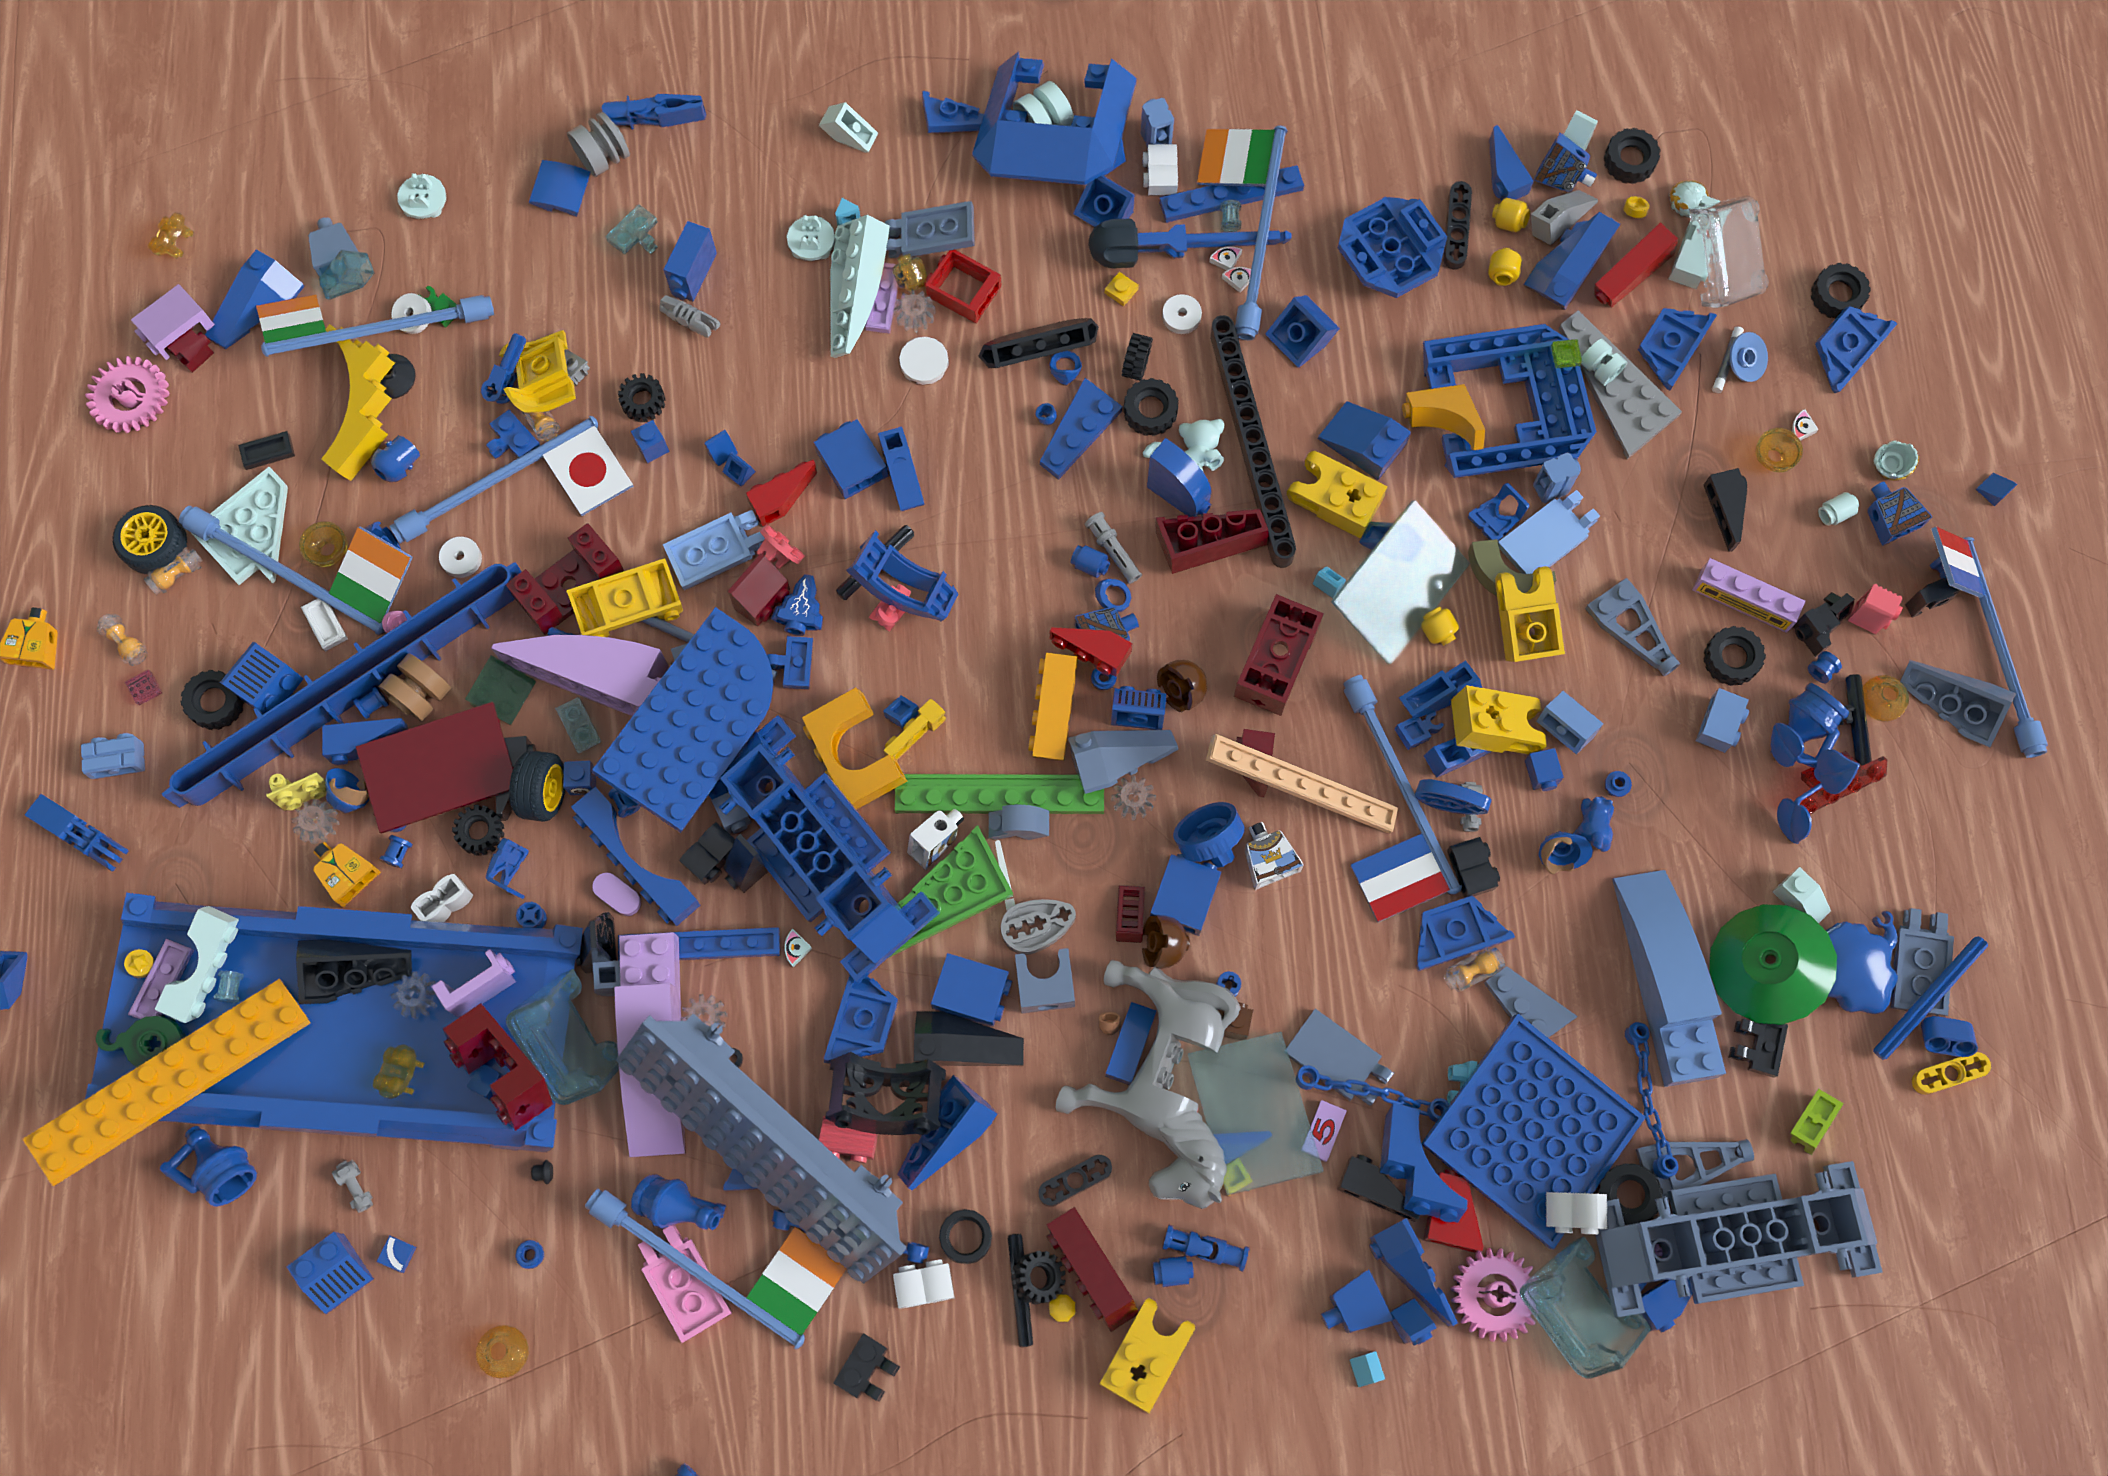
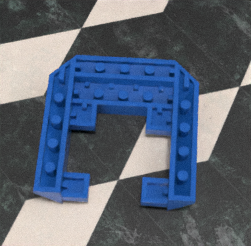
M1018 51L998 68L972 152L975 160L992 177L1086 185L1113 170L1137 82L1136 77L1112 58L1110 65L1089 64L1084 79L1085 88L1103 89L1095 117L1074 115L1071 126L1028 123L1027 111L1011 110L1019 82L1039 84L1044 65L1043 60L1020 58Z
M1540 324L1423 342L1424 377L1427 376L1429 389L1455 386L1454 372L1499 366L1503 384L1524 381L1534 419L1533 422L1515 425L1516 444L1471 450L1470 444L1461 436L1455 433L1442 435L1441 441L1446 459L1444 466L1454 478L1539 466L1550 459H1557L1558 456L1567 452L1572 455L1573 459L1577 460L1597 431L1575 344L1549 326Z

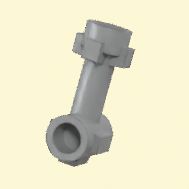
M1476 782L1459 784V786L1481 794L1483 793L1482 786L1476 785ZM1465 814V817L1460 818V825H1463V831H1478L1481 825V818H1477L1476 815Z
M353 1160L349 1162L344 1161L336 1166V1170L332 1172V1175L340 1186L343 1184L347 1185L354 1198L350 1202L352 1208L356 1209L358 1213L363 1212L373 1205L371 1201L373 1197L370 1192H363L356 1179V1176L361 1174L357 1164Z

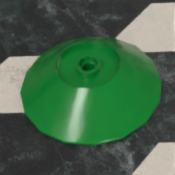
M1762 904L1739 912L1721 927L1710 948L1709 973L1717 995L1734 1013L1756 1023L1783 1025L1807 1017L1826 1001L1836 981L1837 954L1828 932L1811 915L1788 905ZM1774 956L1776 961L1773 964H1768L1766 958Z

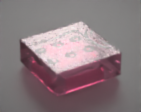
M149 669L125 682L135 703L138 705L162 694L153 673Z

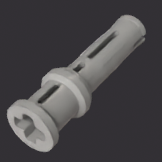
M1099 512L1090 517L1084 525L1092 531L1097 538L1096 543L1107 550L1127 579V582L1131 584L1137 581L1142 576V573L1139 572L1129 555L1116 539L1117 532L1107 524L1104 519V513Z

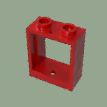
M955 249L949 250L946 255L943 254L941 256L937 269L934 273H930L927 276L924 284L928 298L974 323L978 322L1002 287L1001 274ZM954 267L984 283L969 305L939 289Z

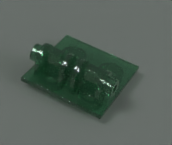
M490 655L465 700L470 702V705L474 708L493 702L498 719L511 725L535 685L536 680Z

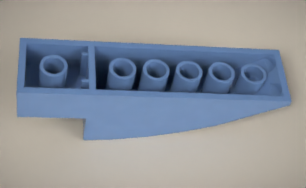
M1660 870L1613 878L1664 1087L1716 1079L1726 1074L1713 1024V1019L1722 1014L1716 992L1692 925L1666 871Z

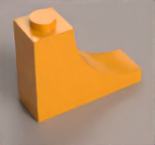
M1465 384L1406 393V403L1402 404V412L1404 418H1408L1411 427L1445 429L1464 438L1472 446L1473 450L1484 449L1485 427Z

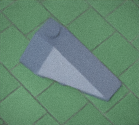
M1912 660L1909 661L1899 683L1923 704H1927L1935 710L1944 721L1950 722L1964 737L1991 747L2016 693L1992 683Z
M1171 730L1091 731L1068 738L1072 761L1085 794L1111 787L1117 784V779L1125 774L1133 775L1138 772V767L1146 763L1153 764L1178 750V745Z

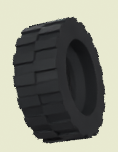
M1626 128L1623 131H1618L1611 138L1605 151V168H1607L1610 175L1615 177L1614 179L1623 181L1622 183L1636 184V182H1643L1654 172L1660 159L1659 153L1661 150L1658 146V141L1653 138V135L1648 134L1643 129ZM1625 147L1637 148L1643 153L1644 159L1639 165H1630L1621 159V150Z
M1848 263L1831 264L1821 271L1813 283L1811 300H1813V305L1815 308L1817 307L1821 314H1825L1828 318L1836 319L1846 307L1851 306L1862 309L1870 296V282L1865 277V273L1861 272L1856 266L1853 267ZM1836 281L1847 284L1852 289V297L1844 302L1836 300L1829 293L1830 284Z
M1149 378L1147 380L1142 379L1138 383L1135 382L1128 389L1127 396L1124 399V418L1128 422V426L1133 428L1135 432L1142 433L1145 436H1157V434L1165 433L1167 429L1173 426V422L1177 419L1179 401L1175 390L1171 388V385L1164 383L1160 379ZM1145 397H1156L1162 402L1163 411L1159 416L1148 418L1141 414L1139 403Z
M1736 626L1723 628L1712 637L1704 649L1703 654H1705L1703 660L1706 664L1705 668L1711 673L1713 678H1716L1722 684L1726 683L1730 686L1742 685L1744 682L1747 683L1755 677L1763 667L1766 654H1764L1765 647L1762 645L1761 639L1751 630L1748 631L1744 627L1739 628ZM1731 644L1742 647L1747 655L1746 663L1738 668L1728 666L1722 658L1724 647Z
M219 670L202 671L198 675L193 676L185 684V688L181 692L182 700L180 702L183 712L198 726L205 727L208 730H219L222 727L230 726L234 720L236 721L239 718V714L244 709L243 704H245L242 699L220 683L226 674ZM212 688L222 690L225 694L224 705L214 712L205 711L200 704L203 693Z
M1626 1163L1613 1167V1169L1605 1174L1604 1179L1601 1180L1599 1194H1607V1201L1618 1199V1187L1625 1181H1636L1644 1188L1645 1199L1637 1208H1627L1620 1203L1624 1224L1632 1225L1653 1219L1658 1214L1655 1199L1662 1198L1663 1194L1659 1179L1651 1170L1642 1165Z

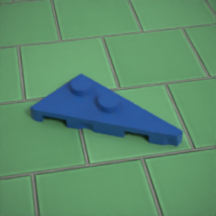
M922 91V103L928 133L979 131L984 114L979 113L980 108L957 103L946 97L942 101L930 97V92Z

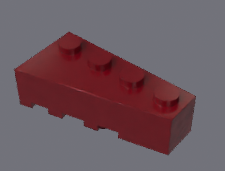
M1260 509L1229 511L1223 515L1204 513L1203 516L1198 517L1179 515L1173 519L1155 517L1156 535L1172 574L1259 548L1268 543L1269 530Z

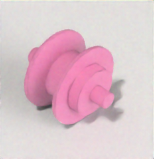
M390 611L384 616L382 627L388 633L407 621V618L403 611Z

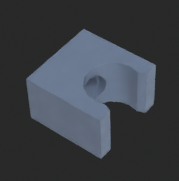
M1069 948L1059 949V969L1056 974L1047 979L1034 977L1028 971L1025 954H1015L1021 1013L1075 1007Z

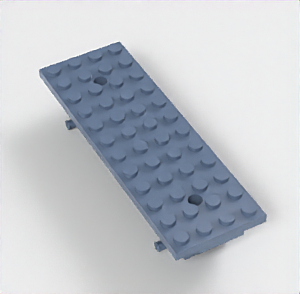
M694 1013L687 1021H656L653 1017L649 1016L616 1059L624 1073L635 1077L640 1082V1086L644 1091L655 1095L661 1101V1105L665 1110L676 1114L681 1119L685 1128L696 1132L702 1138L706 1147L716 1150L723 1157L726 1165L732 1169H737L750 1186L757 1187L771 1205L778 1206L785 1213L786 1218L792 1224L799 1225L812 1242L820 1244L833 1261L840 1262L848 1269V1274L854 1280L861 1281L864 1284L903 1254L907 1246L900 1241L897 1209L903 1202L888 1188L892 1184L891 1177L886 1181L889 1177L888 1175H883L879 1179L862 1165L855 1171H852L729 1060L735 1050L719 1035L723 1031L722 1025L717 1028L720 1023H713L710 1027L702 1022Z

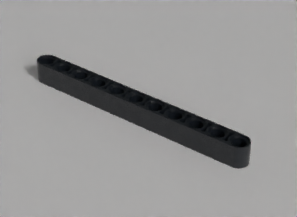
M1220 315L1212 322L1210 338L1256 506L1257 509H1260L1269 530L1267 546L1271 560L1275 566L1286 568L1293 562L1296 544L1234 322L1230 317ZM1218 329H1224V330H1226L1227 332L1221 333V332H1219V331H1217V330H1218ZM1229 350L1233 354H1225L1223 351ZM1230 372H1236V373H1238L1239 375H1238V376H1232V375H1230L1229 373H1230ZM1236 394H1243L1245 397H1244V398H1238V397H1236L1235 395H1236ZM1241 416H1249L1251 420H1244ZM1247 438H1255L1257 442H1249ZM1261 460L1264 464L1257 465L1253 461ZM1266 482L1270 487H1262L1259 483ZM1271 504L1277 509L1269 510L1265 506ZM1279 527L1283 532L1276 533L1271 528ZM1286 550L1289 553V555L1282 556L1278 553V551Z

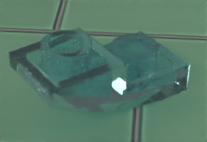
M580 697L555 708L578 754L602 742Z

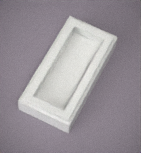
M317 598L301 607L324 651L348 640L329 604Z

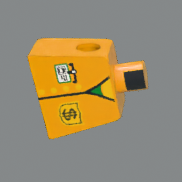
M32 607L28 620L14 618L10 621L0 642L1 661L9 665L54 670L58 632L53 626L45 622L46 610Z
M323 842L314 849L313 853L321 861L314 866L313 871L332 899L343 908L381 873L374 865L342 843L332 849L326 842Z

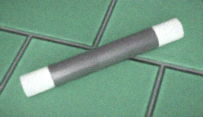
M1734 327L1712 391L1715 393H1721L1731 368L1730 349L1736 337L1744 332V329L1741 327Z

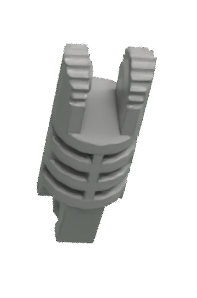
M667 295L660 300L661 312L673 321L684 325V327L705 338L711 335L710 329L716 330L720 327L719 320L684 301Z

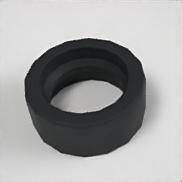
M963 1209L953 1212L945 1219L940 1228L939 1240L941 1248L948 1258L956 1263L971 1264L978 1262L986 1256L991 1247L992 1233L990 1225L983 1215L974 1210ZM963 1220L973 1221L982 1232L980 1246L975 1251L967 1254L956 1251L949 1239L952 1227Z

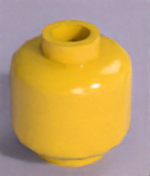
M1504 198L1500 204L1495 205L1492 218H1495L1497 228L1519 232L1522 228H1526L1531 211L1523 201Z
M1510 248L1495 251L1490 257L1488 270L1490 279L1500 286H1507L1515 282L1520 276L1522 261L1520 255Z
M1439 606L1422 616L1424 620L1421 623V628L1432 644L1441 642L1444 646L1456 639L1454 634L1459 630V624L1449 609H1441Z

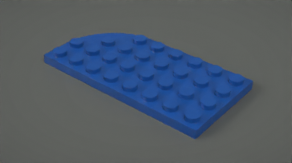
M715 607L594 766L592 773L681 833L716 786L720 777L724 775L762 723L768 712L773 693L772 669L767 654L755 635Z

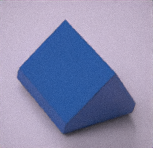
M731 452L722 472L739 486H743L756 471L734 452Z

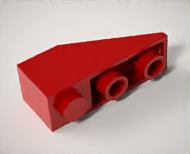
M814 460L801 462L793 470L787 473H779L771 481L765 484H757L750 491L746 492L749 504L762 527L787 514L817 474Z
M1051 627L1049 630V639L1052 640L1051 642L1054 646L1062 650L1065 648L1074 653V656H1077L1078 660L1085 663L1087 661L1096 665L1098 671L1105 675L1112 674L1116 677L1132 652L1133 643L1112 631Z

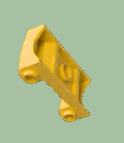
M665 558L567 590L581 635L608 637L610 635L609 631L657 615L659 619L673 621L679 618V614L683 612Z

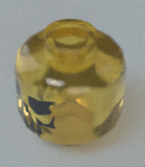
M910 254L897 258L898 263L893 266L892 272L898 287L906 289L907 292L924 287L927 272L921 258L911 257Z

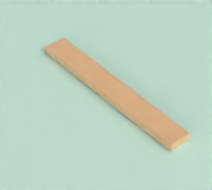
M1218 734L1212 736L1206 761L1383 832H1393L1398 807Z

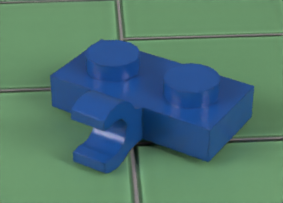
M507 410L489 423L491 429L499 437V439H493L486 444L489 448V453L495 459L508 449L517 458H520L540 446V443L510 410Z
M787 636L786 655L767 654L771 669H784L783 688L809 690L813 638Z

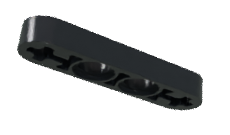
M1463 181L1455 182L1451 186L1448 196L1447 240L1444 248V263L1449 269L1453 270L1464 266L1468 253L1472 188ZM1457 191H1462L1463 198L1461 202H1457L1459 196ZM1456 210L1462 211L1465 217L1463 219H1456L1452 212ZM1455 231L1460 232L1463 235V239L1454 240L1451 237V233ZM1454 248H1458V260H1454V257L1452 256Z

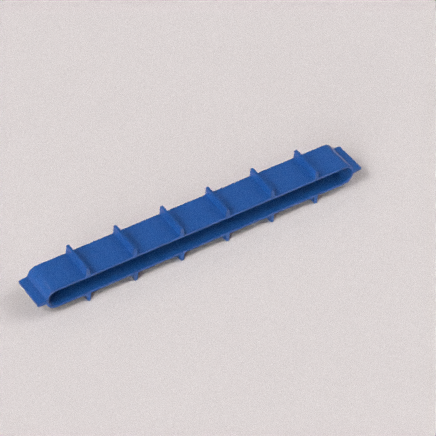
M516 562L507 567L502 564H494L462 585L455 578L452 579L456 589L413 617L406 610L403 611L407 621L364 649L357 642L354 643L358 653L315 681H312L305 675L304 678L308 685L263 714L257 708H254L257 719L216 746L212 747L206 741L202 742L206 752L177 770L170 778V787L162 793V796L180 808L188 803L194 806H201L233 785L243 791L244 788L240 780L283 752L293 758L294 755L290 747L333 719L342 724L343 721L340 714L355 705L354 699H361L370 693L374 686L380 689L379 685L389 674L397 677L403 674L397 665L408 653L421 661L433 654L440 661L441 657L437 651L480 622L486 629L490 628L485 619L515 600L506 584L522 572Z

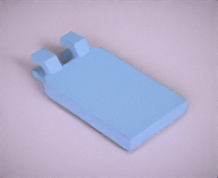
M1576 490L1564 501L1560 498L1551 501L1498 542V546L1521 574H1533L1534 570L1538 567H1551L1585 541L1589 536L1588 533L1590 531L1588 529L1598 521L1597 519L1600 515L1593 508L1580 520L1571 510L1581 503L1580 501L1583 499V496Z
M753 510L735 517L732 513H729L663 544L684 590L753 558L752 556L755 555L754 551H758L765 539L760 532L747 537L744 531L760 524Z

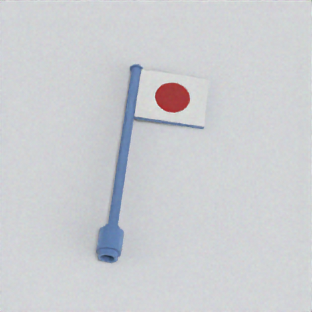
M589 416L587 420L428 510L418 513L415 509L395 519L394 524L389 527L399 543L409 542L427 532L426 526L433 519L543 457L581 516L632 488L633 484L597 430L598 422L596 418Z

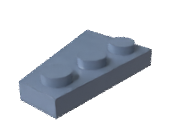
M1507 966L1484 982L1485 986L1510 1018L1514 1014L1521 1015L1548 1038L1578 1017Z

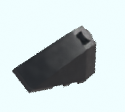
M604 912L589 921L582 935L580 955L576 959V964L585 973H593V963L617 961L614 917L609 912Z
M329 939L298 940L296 966L299 1004L330 1003L336 1001L337 997L348 993L358 994L362 992V989L376 984L382 986L412 976L411 950Z
M916 1011L914 1062L930 1059L939 1066H1024V1038L943 1011Z

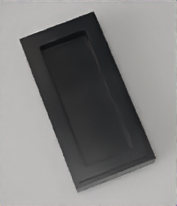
M288 431L238 445L243 467L246 470L295 456Z

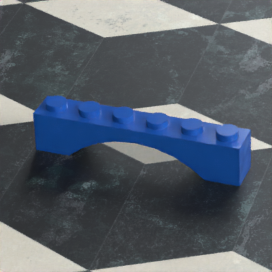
M596 787L571 806L576 813L573 819L582 829L587 826L593 832L589 837L599 848L604 845L610 851L606 856L615 866L621 864L626 869L623 875L632 885L638 883L643 888L640 894L649 904L655 902L660 907L657 913L666 923L672 921L678 926L701 906L680 880L667 879L652 874L629 857L619 836L617 811Z

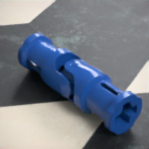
M1168 1225L1162 1247L1164 1250L1171 1248L1185 1253V1256L1189 1257L1197 1255L1201 1260L1217 1265L1222 1263L1238 1267L1239 1271L1242 1272L1244 1271L1249 1253V1247L1247 1246L1244 1248L1227 1244L1226 1240L1210 1236H1202L1200 1238L1197 1232H1183L1173 1229L1172 1225ZM1213 1242H1216L1218 1245L1217 1253L1214 1257L1209 1258L1213 1252Z

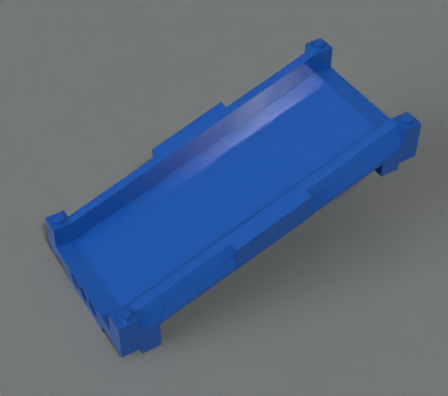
M126 892L121 916L123 927L102 1029L108 1028L111 1030L109 1041L112 1044L115 1043L120 1033L126 1032L136 1021L140 1020L128 1015L147 978V976L135 978L126 971L124 966L126 956L134 950L142 949L148 951L155 961L165 940H171L194 950L179 981L188 980L198 966L199 955L195 943L187 933L197 910L207 906L157 902L155 896ZM210 906L239 919L236 925L238 932L225 950V953H227L226 960L216 971L214 976L216 983L211 992L206 994L203 1001L206 1005L201 1016L187 1023L174 1019L182 1031L185 1032L186 1037L278 979L282 981L305 1013L310 1024L157 1121L363 1137L490 1145V1148L517 1151L548 1152L553 1148L557 1119H554L574 966L575 960L580 955L583 928L557 924L553 929L415 921L412 920V914L298 906L297 912ZM329 939L411 950L412 976L382 986L376 984L362 989V992L358 994L348 993L337 997L336 1001L330 1003L299 1004L296 966L298 940ZM489 949L496 955L501 953L504 959H508L515 970L512 976L516 982L482 1005L544 1077L553 1102L552 1106L516 1131L509 1123L504 1125L495 1112L497 1109L489 1099L466 1087L476 1070L468 1074L463 1067L458 1069L450 1059L449 1055L451 1053L443 1042L447 1039L443 1028L458 1019V1017L445 1009L432 988L439 981H443L456 990L490 968L492 963L485 954ZM162 1013V1015H161V1016H166V1017L172 1018V1017H170V1016H168V1015H166V1014H163V1013ZM157 1036L150 1040V1046H152L153 1050L161 1045V1041H156ZM98 1047L92 1082L87 1086L85 1100L136 1068L128 1061L124 1049L104 1051ZM495 1058L485 1063V1065L503 1075L510 1072L507 1066L502 1068Z

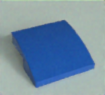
M542 160L529 204L550 212L555 208L577 217L591 171L565 163Z

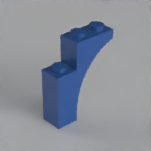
M1393 1103L1385 1116L1380 1173L1387 1174L1395 1179H1406L1404 1209L1411 1210L1418 1215H1430L1440 1218L1445 1222L1458 1223L1467 1210V1199L1448 1187L1430 1165L1420 1139V1110Z

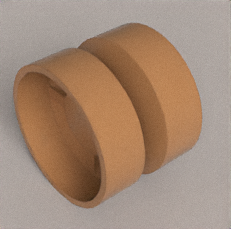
M408 653L397 665L406 677L405 680L389 674L379 685V688L389 696L388 700L406 715L411 714L422 722L433 710L431 704L424 697L428 695L435 700L441 701L452 688L429 666Z

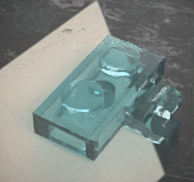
M638 204L605 237L607 242L624 255L637 242L647 252L652 254L658 246L653 243L655 239L647 233L658 221L653 214Z

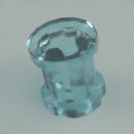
M1226 200L1220 204V211L1223 217L1221 229L1223 231L1235 232L1241 229L1242 222L1239 220L1241 203L1239 201Z
M219 971L220 983L218 993L214 995V1000L238 1003L240 997L237 996L240 980H243L244 974Z

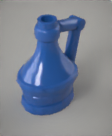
M1809 683L1806 685L1804 692L1788 702L1790 706L1788 726L1798 733L1803 743L1826 737L1816 758L1805 753L1800 755L1803 759L1818 760L1822 751L1833 749L1840 734L1837 727L1842 719L1848 717L1849 711L1828 692L1813 683ZM1805 764L1814 769L1817 767V765Z
M194 1126L186 1132L187 1144L183 1145L168 1162H164L160 1166V1170L166 1177H169L190 1193L201 1192L205 1195V1200L208 1204L217 1207L226 1205L239 1198L253 1185L257 1177V1171L254 1166L249 1164L248 1153L244 1148L217 1145L211 1141L208 1132L199 1126ZM192 1151H195L197 1164L192 1178H189L176 1168Z
M656 1174L645 1177L637 1185L631 1200L633 1212L638 1216L647 1217L658 1228L691 1222L701 1229L714 1230L717 1228L720 1219L723 1218L726 1205L722 1203H712L692 1197L686 1183L680 1179L669 1180Z

